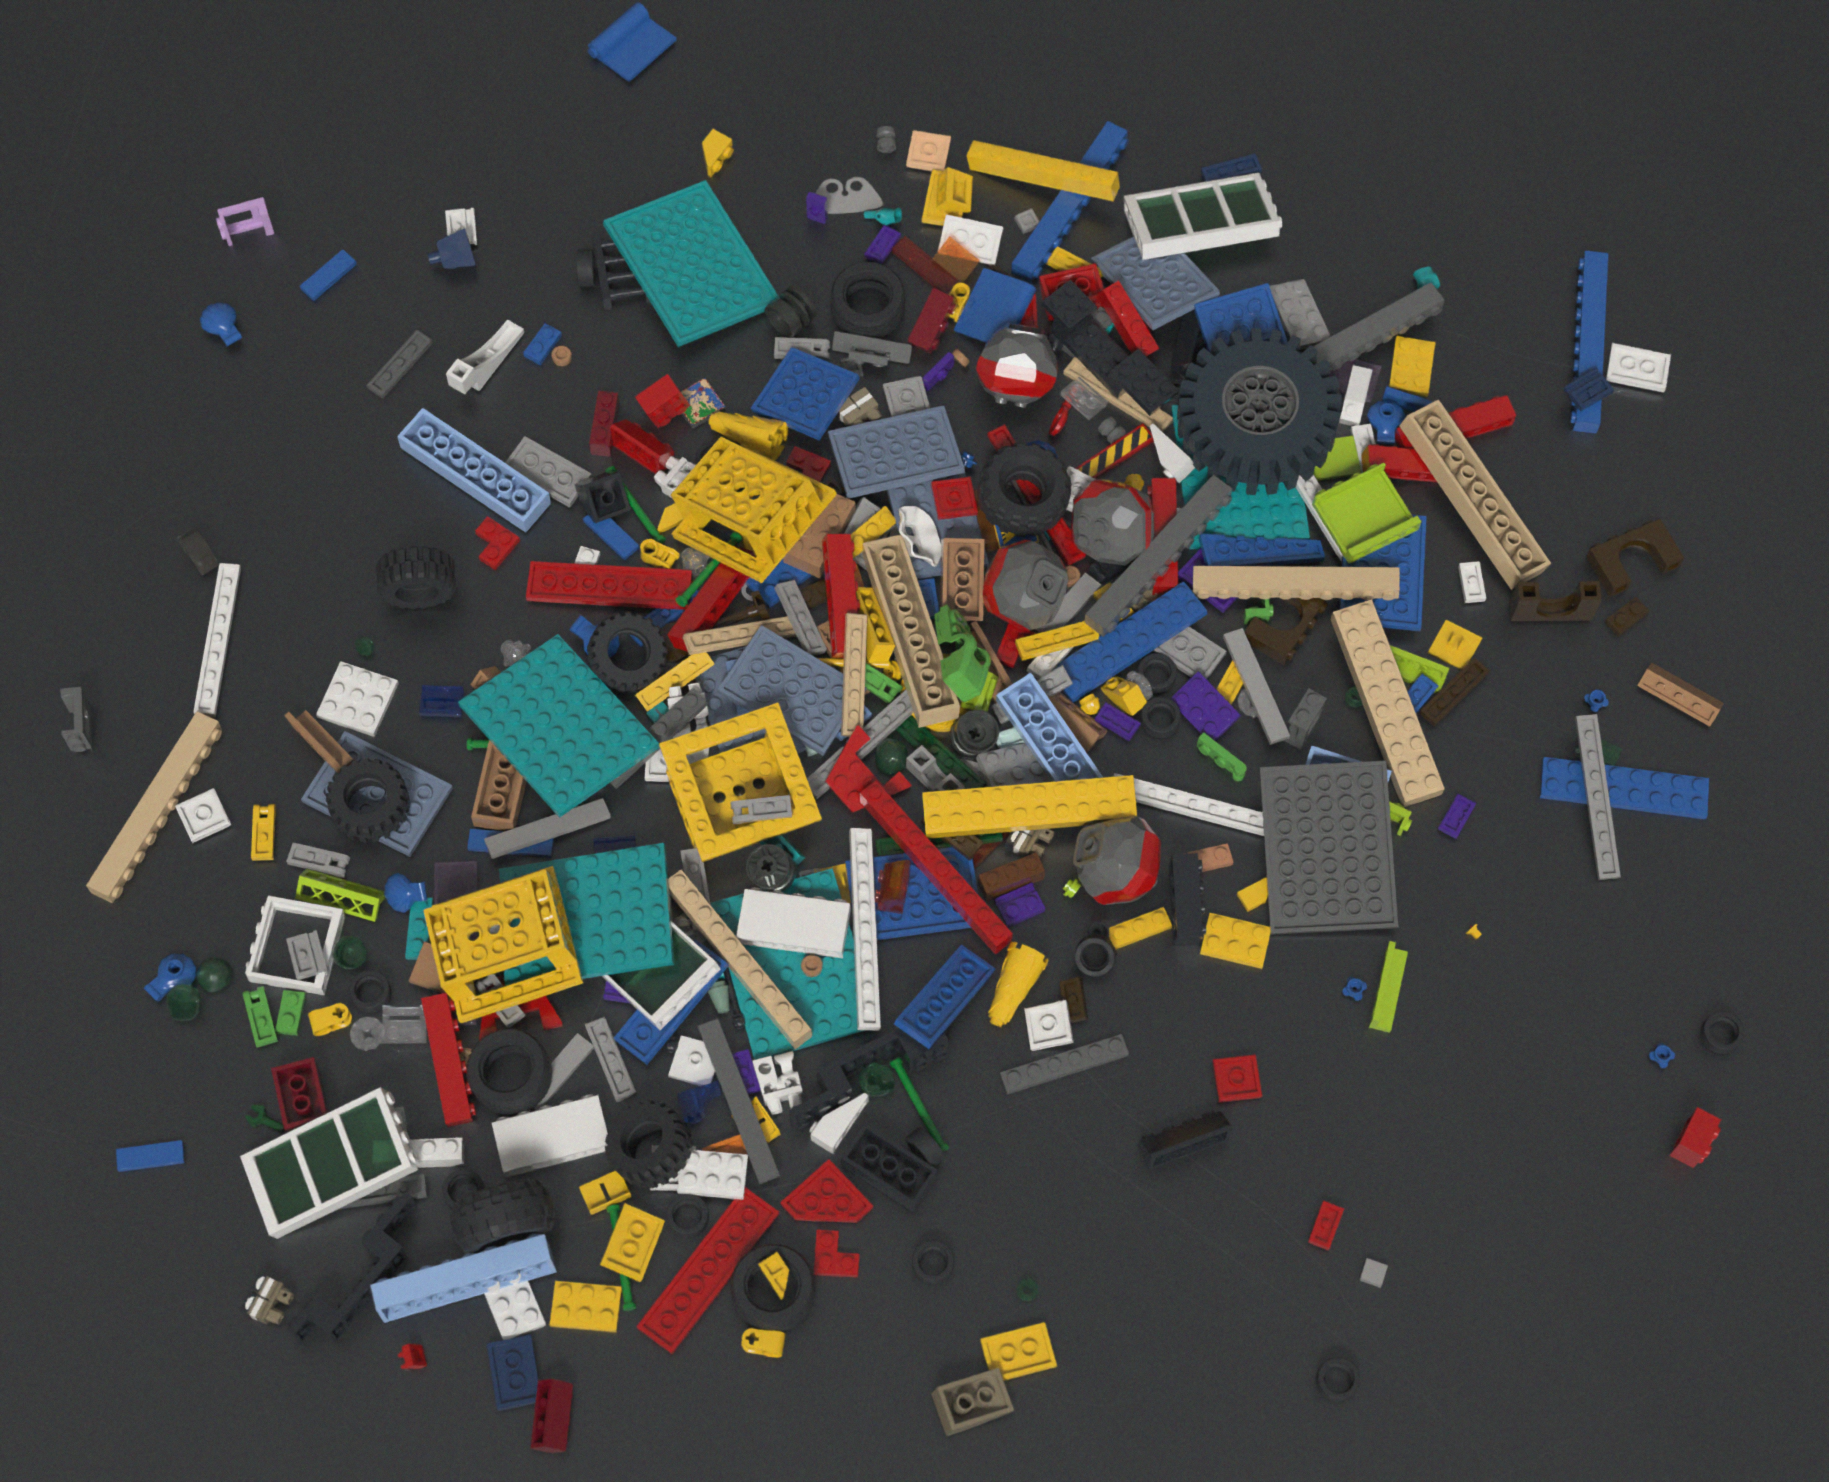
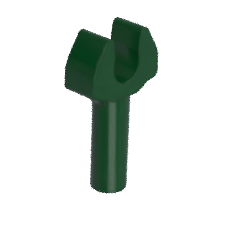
M251 1105L252 1110L259 1113V1116L257 1118L245 1116L250 1126L256 1128L260 1124H265L281 1133L284 1132L283 1123L266 1116L264 1106Z

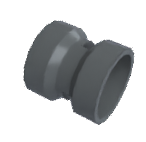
M890 126L878 128L876 130L878 151L883 153L894 151L896 149V141L894 140L895 129Z
M1112 417L1104 420L1098 428V431L1107 437V441L1110 444L1123 437L1126 432L1121 426L1116 425V421Z

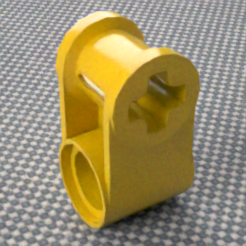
M965 283L955 284L949 294L957 301L955 313L949 316L956 323L970 297L969 287Z
M646 539L640 545L642 561L656 568L672 569L673 563L680 557L676 550L662 545L653 539ZM648 549H651V550H653L654 552H653V553H646L645 551L648 550Z
M342 1003L316 1009L308 1014L314 1036L326 1035L332 1031L345 1028L352 1022L351 1012Z
M751 1328L743 1333L742 1347L748 1353L779 1358L783 1355L785 1333L775 1330L767 1331ZM750 1337L755 1338L753 1345L749 1344Z

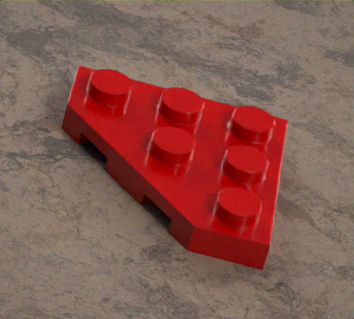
M829 1159L780 1202V1205L794 1220L857 1223L873 1209V1205Z

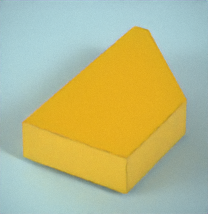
M675 503L664 509L657 528L660 534L678 526L684 520Z
M1267 877L1237 892V896L1247 912L1266 903L1268 896Z
M778 1252L758 1263V1266L779 1298L782 1299L784 1298L789 1269Z

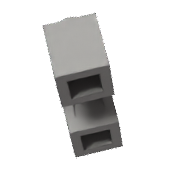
M922 745L907 757L906 768L931 792L965 789L951 773L947 776L940 770L936 764V758Z

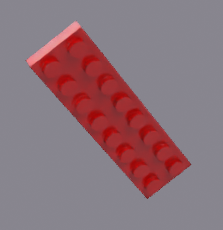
M531 561L526 600L686 610L689 606L690 598L685 607L678 605L675 599L682 595L691 585L693 573L692 570Z
M745 1187L744 1200H733L636 1326L637 1329L666 1351L673 1354L730 1280L738 1261L756 1246L778 1217L779 1211Z

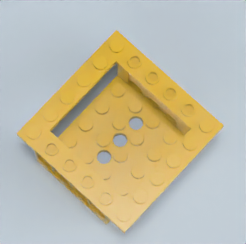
M720 437L672 492L671 497L684 520L671 534L674 539L763 583L837 493L835 489L748 447L744 448ZM745 488L743 491L737 492L738 489ZM760 495L757 499L752 500L753 496ZM712 519L746 536L757 557L704 532L702 529Z
M779 703L659 743L666 763V776L693 849L697 848L701 862L822 820ZM765 729V736L760 740L690 764L688 763L686 756ZM755 779H762L765 786L762 789H756L753 786V781ZM734 787H744L745 793L742 796L735 795L733 792ZM718 792L723 793L726 797L722 803H717L713 799V796ZM790 795L792 818L745 822L742 824H733L732 817L734 816L730 805L732 801ZM742 808V815L749 814L748 808Z
M553 866L433 905L423 910L441 988L454 1001L460 1023L583 983ZM513 919H520V924L517 927H510ZM500 925V929L496 934H490L492 926ZM473 932H479L477 940H469ZM545 956L556 967L554 971L476 996L473 980Z

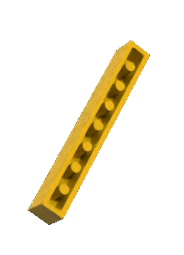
M974 140L967 153L970 170L1109 201H1114L1120 187L1118 172Z

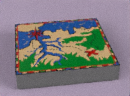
M706 378L681 390V393L690 404L682 415L692 429L708 421L711 414L726 410V406Z

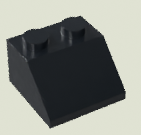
M608 471L574 484L580 504L594 523L631 510L619 472Z

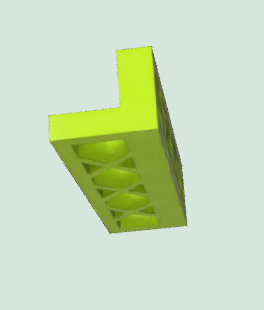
M1390 645L1404 682L1413 685L1423 673L1438 685L1434 693L1438 694L1441 691L1449 671L1448 667Z
M306 869L299 875L295 899L343 909L346 914L375 922L378 917L379 906L385 900L384 891ZM303 886L311 887L315 894L312 896L302 894ZM325 891L330 892L335 900L331 902L325 901L321 893ZM344 897L350 898L354 906L351 908L346 907L341 899ZM364 903L374 905L372 914L366 913L361 905Z
M1389 941L1385 951L1369 1028L1389 1033L1392 1029L1408 954L1407 951L1395 949L1396 942Z

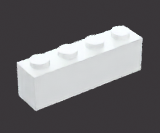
M462 1138L414 1139L408 1143L410 1150H413L417 1156V1168L464 1166L465 1144ZM393 1140L374 1141L373 1163L377 1169H394L402 1165Z

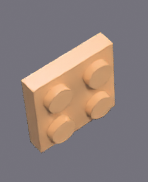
M913 130L906 167L932 171V169L944 171L951 136Z

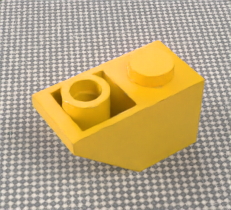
M712 129L702 142L707 173L710 177L715 172L720 171L725 159L730 158L733 153L732 139L715 129Z
M1118 676L1110 678L1101 687L1103 693L1122 712L1132 716L1147 703L1136 683Z

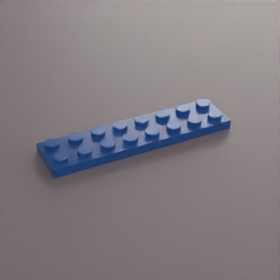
M1183 581L1119 623L1112 633L1108 632L1104 637L1100 636L1099 639L1090 642L1061 661L1055 669L1063 665L1073 682L1071 686L1063 691L1074 703L1208 614L1206 608Z
M1543 757L1540 798L1587 804L1581 762ZM1604 765L1610 807L1698 819L1707 818L1709 778Z

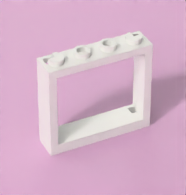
M268 896L266 903L261 908V914L263 915L261 922H258L256 926V941L251 944L250 954L252 956L250 962L246 963L245 974L247 978L253 983L325 995L346 917L343 909ZM276 910L331 920L323 948L328 972L318 973L314 983L259 973Z

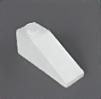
M1353 365L1339 423L1350 426L1359 425L1372 369Z
M1152 423L1150 429L1160 463L1165 469L1163 473L1168 478H1176V481L1180 483L1195 468L1193 461Z
M864 1093L823 1116L820 1122L815 1121L810 1129L811 1141L833 1154L868 1103L869 1095Z

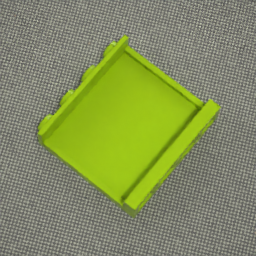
M1385 463L1380 465L1374 464L1362 474L1358 472L1345 482L1339 481L1327 491L1325 489L1320 490L1315 494L1312 506L1348 564L1417 531L1422 523L1418 515L1415 517L1411 515L1384 472Z

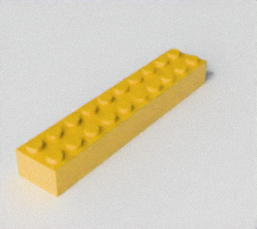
M1133 775L922 793L925 832L928 839L1087 826L1120 817L1137 816Z

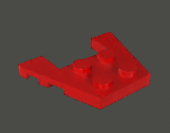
M859 725L854 727L851 736L846 741L842 752L824 781L851 812L864 808L860 802V792L875 781L890 796L912 786L900 771L882 785L855 753L871 739Z
M504 975L497 976V979L505 987ZM491 984L488 988H486L487 991L494 986V984ZM546 996L518 1005L523 1013L539 1010L544 1031L563 1026L561 1019ZM496 1012L482 1016L479 1041L497 1030L495 1021L499 1020L500 1017Z

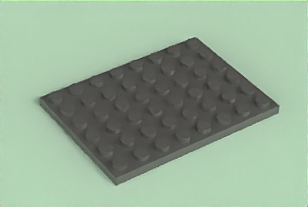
M1386 761L1260 767L1270 934L1398 928Z

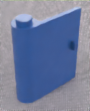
M636 2L588 44V53L591 57L597 58L630 82L677 39L651 20L646 8L641 3Z
M983 268L954 331L986 343L993 333L1005 327L1006 323L1020 325L1037 289L1027 282Z

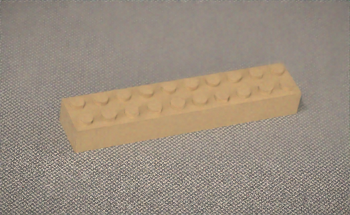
M1437 400L1409 414L1400 424V428L1510 589L1516 588L1518 582H1527L1542 574L1551 562L1441 402Z
M901 535L863 543L862 557L874 593L895 644L893 651L918 727L959 718L960 705L956 694L943 681L940 661L944 658L938 645V640L904 539Z
M1372 599L1333 612L1331 616L1332 625L1383 759L1386 761L1387 769L1392 771L1390 777L1401 805L1407 807L1442 795L1445 788Z

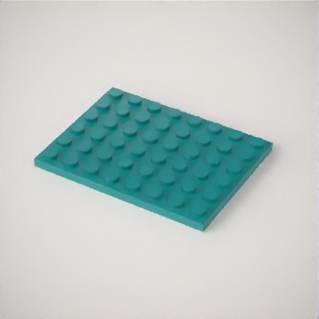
M706 180L603 221L605 229L678 347L765 312V307L775 298H779Z
M1172 405L1175 442L1184 452L1183 438L1178 436V405ZM1282 405L1276 406L1277 408H1284ZM1277 417V419H1278L1283 425H1285V424L1287 423V421H1284V420H1282V419H1280V418ZM1194 453L1191 454V455H1188V456L1191 458L1192 461H1193ZM1207 466L1201 471L1194 468L1181 481L1183 506L1208 481ZM1221 476L1220 480L1226 484V477ZM1238 482L1235 492L1232 491L1231 502L1227 507L1223 506L1219 510L1217 518L1214 521L1210 520L1206 524L1205 531L1202 533L1225 535V537L1229 538L1245 536L1248 539L1264 537L1266 540H1275L1276 538L1310 539L1305 502L1296 487L1287 490L1283 482L1279 483L1277 493L1267 495L1265 485L1259 484L1256 495H1247V483ZM1199 534L1194 537V542L1189 547V550L1201 548L1198 539Z
M559 634L458 701L460 708L559 818L660 748L659 742Z
M664 843L499 869L500 883L550 866L554 867L582 979L674 965L667 858ZM513 919L510 927H517L520 924V919ZM545 956L504 970L505 986L554 971L556 967Z
M833 868L796 878L790 887L781 891L785 895L798 893L807 898H813L814 896L824 897L829 901L842 899ZM744 893L711 903V907L735 936L737 935ZM848 925L843 958L816 955L822 960L823 964L822 972L816 977L806 976L801 968L803 958L815 954L743 945L810 1027L812 1037L797 1049H794L729 968L739 1007L745 1019V1028L754 1060L768 1056L774 1057L779 1054L800 1050L866 1031L858 1030L854 939L850 925Z

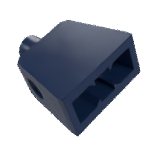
M462 229L437 241L438 251L427 253L431 265L442 262L444 269L476 266L466 229Z

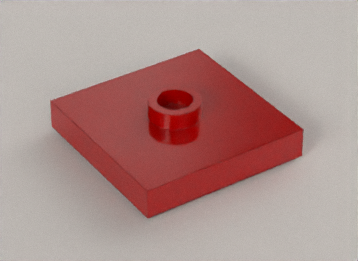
M971 477L931 481V490L938 520L978 515Z
M1256 1054L1213 1059L1219 1102L1262 1098Z

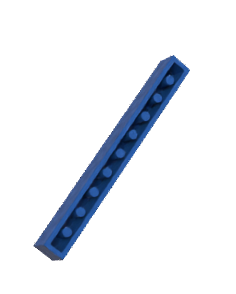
M1107 121L1079 164L1110 170V165L1115 164L1118 160L1120 150H1124L1128 144V131ZM1061 190L1012 262L1011 273L1029 283H1032L1035 277L1039 278L1043 265L1048 263L1053 250L1057 246L1060 247L1064 234L1067 235L1069 233L1072 222L1078 220L1082 207L1088 205L1091 196Z
M1585 251L1583 257L1578 260V269L1581 270V273L1577 278V286H1580V291L1576 295V303H1579V308L1576 309L1575 320H1578V325L1575 326L1574 337H1577V342H1575L1573 349L1576 359L1573 361L1572 370L1576 372L1572 382L1596 368L1599 374L1603 375L1608 253ZM1571 400V406H1574V411H1571L1570 415L1573 431L1597 433L1601 421V400L1581 412Z

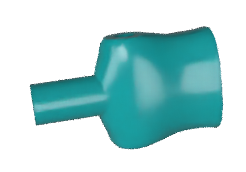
M886 207L878 211H865L864 217L865 219L875 218L884 225H890L901 221L902 211L900 208L891 209Z
M1424 267L1414 272L1413 276L1417 282L1418 289L1431 282L1436 289L1440 287L1439 278L1433 272L1432 267Z

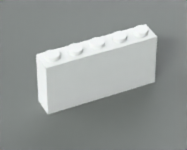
M760 888L745 889L736 937L743 945L843 958L851 913L850 903L842 899L829 901L820 896L807 898L798 893L785 895L783 892L776 890L770 893L763 892Z
M585 1095L581 1097V1100H566L558 1106H543L539 1108V1111L531 1113L530 1111H523L518 1113L516 1117H500L496 1119V1122H492L505 1178L605 1152V1146H608L605 1143L608 1133L598 1095Z

